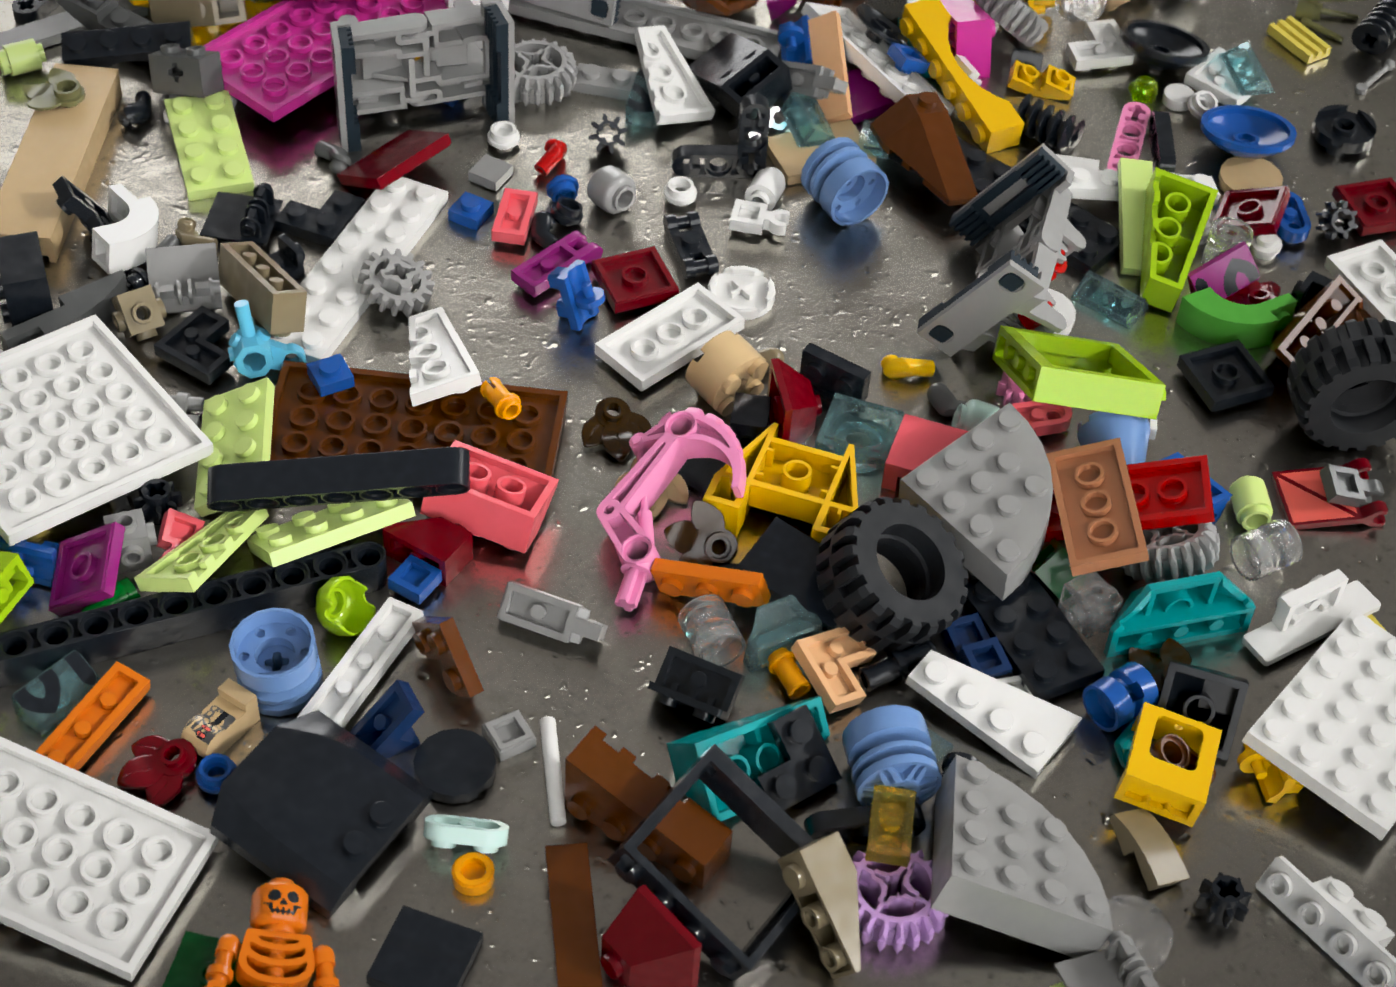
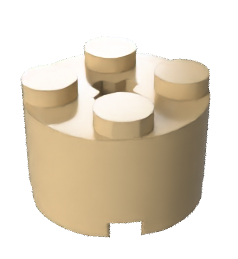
M729 330L710 339L700 349L704 355L698 363L692 359L686 370V381L715 411L725 417L732 413L736 392L759 395L762 392L764 384L761 381L769 363L737 332L735 335Z

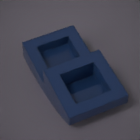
M978 612L959 617L952 622L950 627L942 631L949 648L958 662L993 678L1012 672L1013 668L997 636L990 638Z

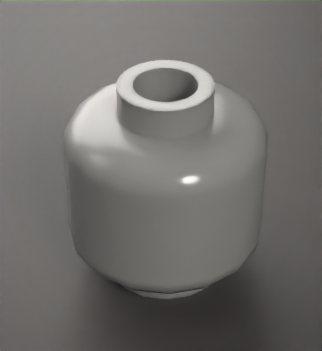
M607 165L592 174L588 182L587 193L590 200L605 212L617 214L629 209L634 203L636 185L631 176L615 166Z

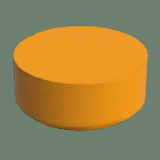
M468 852L455 860L452 866V882L458 892L466 896H480L492 888L495 881V868L488 856L479 852Z

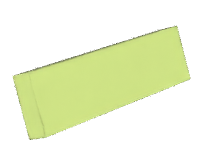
M1121 157L1118 162L1120 274L1141 276L1146 189L1153 174L1152 161Z

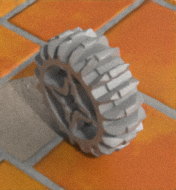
M975 0L984 11L1027 47H1033L1037 41L1039 42L1045 36L1044 33L1049 29L1048 23L1023 0Z
M532 37L530 41L520 39L519 43H515V103L524 102L525 107L529 104H536L539 107L543 103L551 106L552 101L562 102L563 97L570 96V92L577 81L578 70L573 53L568 52L566 46H558L557 41L549 43L545 38L538 41Z
M1209 522L1143 530L1149 561L1121 566V568L1124 569L1125 575L1132 576L1133 580L1139 581L1144 579L1147 584L1154 581L1163 582L1204 574L1205 570L1213 568L1214 563L1219 560L1220 537L1219 533H1217L1216 525Z

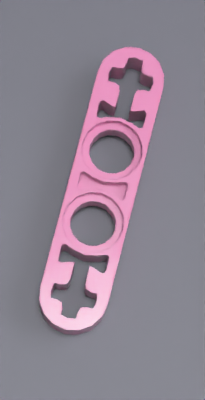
M1129 102L1124 105L1106 169L1118 171V162L1121 157L1139 160L1151 114L1149 107L1145 104ZM1132 117L1138 118L1137 122L1132 121ZM1125 133H1127V134H1133V135H1135V136H1137V137H1129V136L1124 135V134H1125ZM1119 152L1128 153L1132 156H1124L1119 154Z

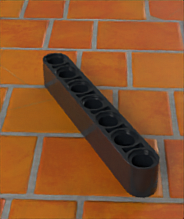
M441 447L214 465L208 469L207 507L219 512H235L463 494L470 490L469 451L461 447Z

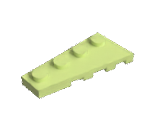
M267 509L224 512L134 577L139 591L158 593L195 592L269 517Z

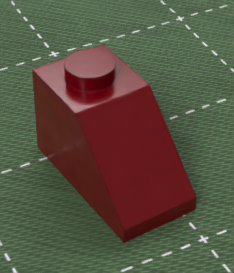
M442 517L394 523L382 529L383 544L387 556L403 563L412 554L442 570L443 581L440 584L445 587L473 559L472 533L462 525L454 524Z

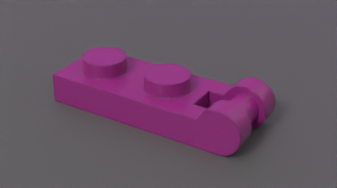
M575 230L512 269L511 281L533 297H536L550 288L547 277L556 267L568 268L576 259L583 260L586 264H591L592 260L602 257L603 248L595 242H587L586 236Z

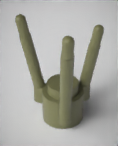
M1299 0L1295 19L1301 20V24L1305 27H1310L1339 42L1344 40L1343 36L1313 22V20L1319 21L1321 14L1355 21L1359 19V16L1323 8L1324 3L1320 2L1368 1Z

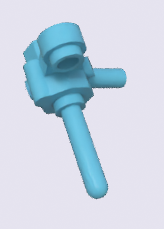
M238 300L234 303L239 329L231 336L228 343L231 347L227 348L230 361H234L233 365L239 373L252 379L266 376L270 369L281 370L284 360L307 363L305 351L301 346L294 343L284 344L270 339L271 334L267 330L255 325V320L251 315L247 300ZM288 354H296V357L292 359L285 357Z

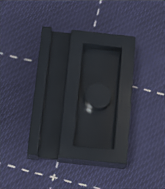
M810 342L802 351L800 374L811 381L814 395H820V398L860 416L866 409L865 399L868 397L871 371Z

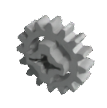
M384 248L380 256L372 252L369 260H364L358 277V283L362 284L360 294H369L367 303L370 305L377 302L379 304L378 311L381 313L388 308L391 309L392 316L396 317L398 311H403L408 317L412 309L419 313L424 305H428L435 282L430 280L432 271L423 270L425 264L423 260L413 261V253H409L405 257L402 256L400 249H396L394 254H390Z

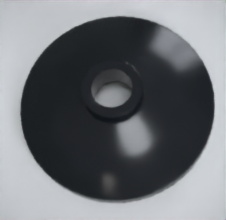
M858 5L856 12L867 28L865 35L871 41L880 44L883 40L888 43L893 42L906 45L908 42L907 37L903 36L900 28L894 22L869 6Z

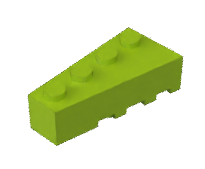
M1155 167L1146 189L1140 284L1141 302L1172 313L1184 287L1219 190Z

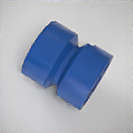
M1128 662L1112 671L1109 676H1104L1087 686L1083 691L1082 697L1084 707L1091 720L1102 730L1113 732L1130 722L1133 717H1137L1144 702L1156 706L1159 701V690L1154 678L1145 667L1137 662Z

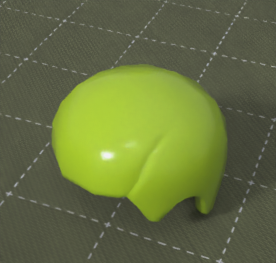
M337 576L329 579L318 590L316 595V614L320 624L331 634L337 636H359L376 614V607L370 604L365 597V592L368 588L350 576Z

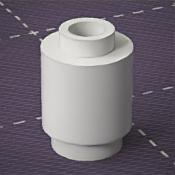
M766 167L759 170L745 192V200L768 204V211H771L785 190L784 174L775 167Z

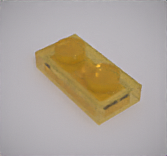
M874 784L865 861L908 867L916 791Z

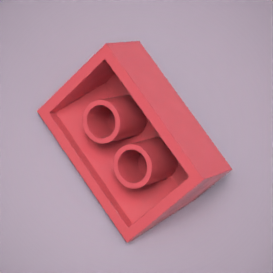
M455 440L450 447H461L469 451L470 490L458 495L423 497L420 513L431 518L442 517L454 524H460L474 536L483 537L501 544L507 549L525 554L538 534L559 479Z

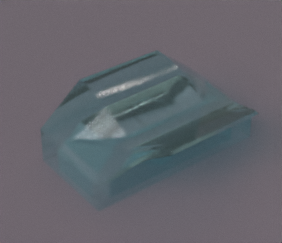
M792 594L757 607L753 630L745 649L743 660L745 666L750 673L768 667L767 659L773 651L779 648H787L791 651V647L796 640L821 633L822 621L817 614L807 611Z

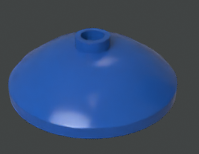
M1225 105L1209 109L1202 115L1200 123L1202 132L1210 142L1223 151L1242 158L1256 159L1280 154L1294 145L1297 135L1295 127L1280 115L1264 109L1242 105Z

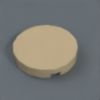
M1238 156L1229 158L1221 165L1218 175L1219 187L1224 193L1228 190L1277 187L1283 184V176L1280 170L1263 158L1251 159Z

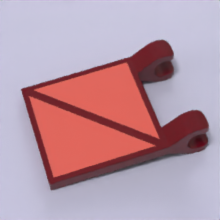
M1357 458L1344 465H1338L1358 469L1361 479H1369L1367 471H1371L1372 468L1367 458ZM1324 467L1275 471L1271 473V479L1289 530L1352 524L1381 527L1385 524L1386 519L1384 515L1388 514V507L1384 501H1373L1360 508L1329 503L1319 472Z

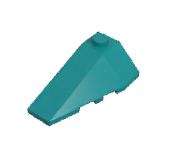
M821 696L812 697L705 729L666 743L676 782L697 758L714 744L751 779L784 762L785 760L767 723L799 706L807 705L823 740H826L830 736V731ZM700 779L685 793L688 798H691L719 821L736 816Z

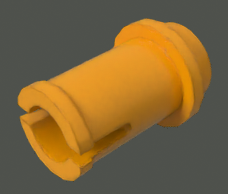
M497 377L489 378L495 388H492L485 380L480 387V393L493 405L495 414L499 418L506 420L517 417L522 408L519 396L515 393H510Z
M779 648L769 655L767 659L769 663L768 670L771 674L778 677L790 699H799L810 691L811 684L806 680L797 665V659L792 651H789L787 648Z

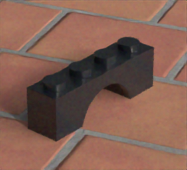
M190 21L61 33L63 64L109 68L126 61L149 62L148 54L161 50V45L178 43L180 48L186 49L190 46H196V39Z

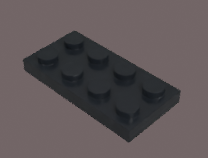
M1031 571L1023 583L1003 601L979 579L964 585V587L968 588L966 603H964L970 614L978 612L990 638L997 636L1013 668L1012 672L1015 676L1021 677V685L1023 687L1026 685L1033 696L1045 701L1092 684L1104 677V667Z

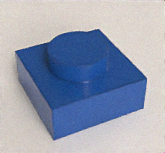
M892 42L887 51L889 57L895 62L894 66L905 74H911V72L925 74L930 65L915 47Z
M465 191L448 209V220L477 231L494 213V202Z
M341 353L307 363V374L320 397L355 387L354 375Z
M410 554L388 577V589L420 605L443 581L442 570Z

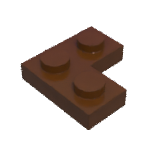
M424 616L412 622L416 632L413 634V640L417 649L422 655H426L428 659L441 660L445 669L442 672V677L447 688L452 693H455L456 696L471 698L484 691L453 617Z

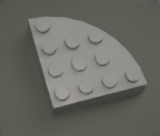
M1009 402L901 478L899 498L910 500V505L916 503L927 509L926 513L930 516L936 515L943 522L941 526L946 532L951 531L956 541L954 544L957 550H962L965 558L962 565L1002 601L1023 583L1031 571L1039 552H1041L1045 541L1051 512L1053 483L1050 463L1042 442L1029 422Z
M955 755L942 777L941 787L936 792L930 908L1073 958L1099 951L1113 932L1109 903L1096 871L1085 852L1067 831L1066 825L1061 820L1055 818L1042 804L1017 785L988 769L983 763L975 760L970 761Z

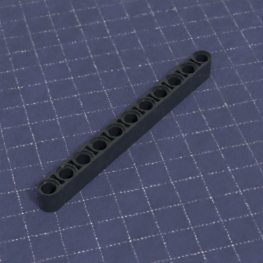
M360 542L304 556L274 568L268 565L208 580L195 592H160L0 632V688L37 679L50 668L56 674L72 670L64 658L73 651H77L88 665L236 628L244 618L256 611L274 607L298 612L316 607L318 590L332 577L350 576L368 588L365 594L381 590L388 581L386 550L377 542Z

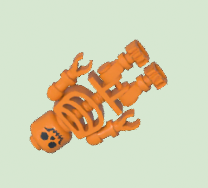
M283 877L271 879L268 883L256 888L251 899L250 928L246 930L242 944H240L239 938L234 934H225L220 937L214 953L216 957L214 964L209 965L205 977L208 980V984L205 987H226L232 983L234 976L242 987H307L313 971L316 972L317 979L313 982V987H340L339 979L334 977L333 969L336 962L333 949L328 945L322 944L313 950L311 936L303 934L307 928L309 903L308 894L292 880ZM236 961V965L233 971L231 967L233 962Z

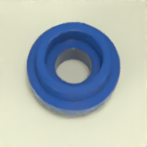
M565 174L555 176L546 186L547 195L552 198L554 203L560 197H568L575 200L578 195L579 184L577 179Z
M215 753L206 756L196 769L197 785L207 793L219 794L222 782L235 770L236 764L224 754Z

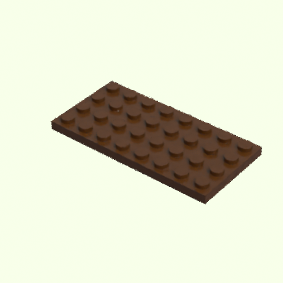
M283 361L274 393L270 461L450 447L457 440L553 477L568 403V391L503 384L510 393H515L519 396L522 406L521 412L517 417L506 420L499 418L494 412L493 405L481 395V385L473 387L465 393H454L413 407L410 398L411 382L409 374L349 368L354 375L355 387L320 397L307 374V363Z

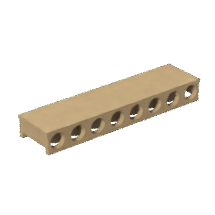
M54 64L53 68L62 69L75 75L76 80L79 81L85 90V98L75 107L66 108L59 106L51 110L34 111L0 189V237L37 231L41 253L49 257V262L57 263L75 217L74 213L68 215L59 207L56 199L59 197L52 184L63 176L85 192L122 98L119 69Z

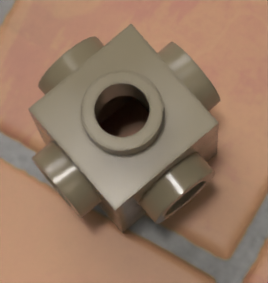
M151 284L111 298L115 308V312L111 313L113 323L118 333L123 332L125 338L136 336L137 342L157 336L156 328L165 325L163 318L167 317L164 303L160 297L155 298ZM137 310L142 314V320L137 317Z

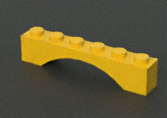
M920 0L905 4L902 19H900L899 23L901 33L909 39L913 47L930 63L928 67L929 75L937 81L945 99L949 100L955 107L959 120L965 123L971 132L973 141L979 144L981 149L987 154L1019 145L1024 122L1010 101L980 87L957 64L948 41L951 15L940 0Z

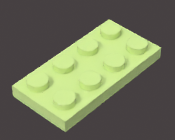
M223 90L204 98L182 96L164 99L165 110L189 202L214 198L217 192L238 194L253 191L255 188L254 180L229 92Z
M268 377L204 400L201 431L213 443V453L198 461L194 509L201 517L219 512L207 507L209 467L220 464L270 461L275 386Z
M408 499L327 504L328 508L315 513L314 511L297 513L292 516V521L281 525L277 523L263 525L256 529V534L249 536L246 540L249 551L274 568L414 517L416 514L412 501Z

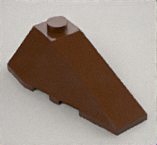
M936 91L906 94L871 123L870 129L881 148L888 154L894 152L902 159L901 165L906 170L914 169L924 178L923 184L948 206L966 204L978 195L948 110Z

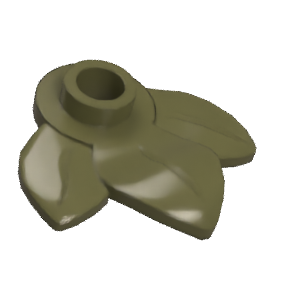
M58 68L50 69L48 83L22 86L25 96L30 100L27 106L34 110H51L59 106L71 108L77 106L85 98V90L79 81L76 80L75 75Z

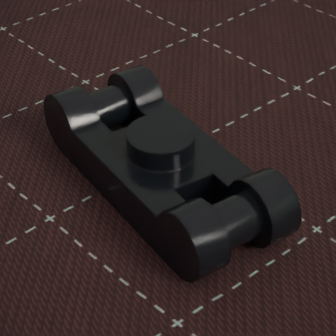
M689 211L686 212L685 216L678 217L675 214L664 215V230L684 279L695 278L696 274L705 272L707 275L718 274V259L716 254H713L701 227L698 212ZM681 229H688L687 231L683 232L679 231Z

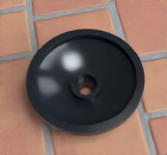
M1137 19L1123 23L1120 30L1121 39L1129 50L1155 70H1178L1194 67L1205 62L1210 53L1209 46L1200 37L1171 24Z

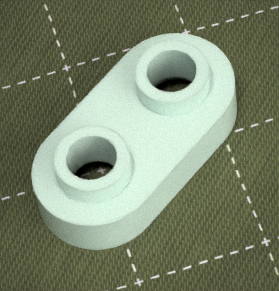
M435 814L425 817L423 836L431 840V845L434 847L454 848L456 844L473 846V850L476 852L492 854L497 853L499 847L507 845L509 826L495 820Z

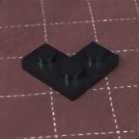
M61 176L52 184L59 197L56 199L57 204L66 214L72 215L74 213L78 216L80 222L91 233L89 237L91 243L92 228L113 224L109 213L103 206L65 177Z
M335 189L320 209L290 200L274 219L275 230L330 247L366 202L365 198Z
M201 306L154 344L155 355L210 385L233 365V361H230L229 353L214 345L216 341L230 331L229 320Z
M807 705L799 706L767 723L785 761L752 778V780L783 810L842 779Z

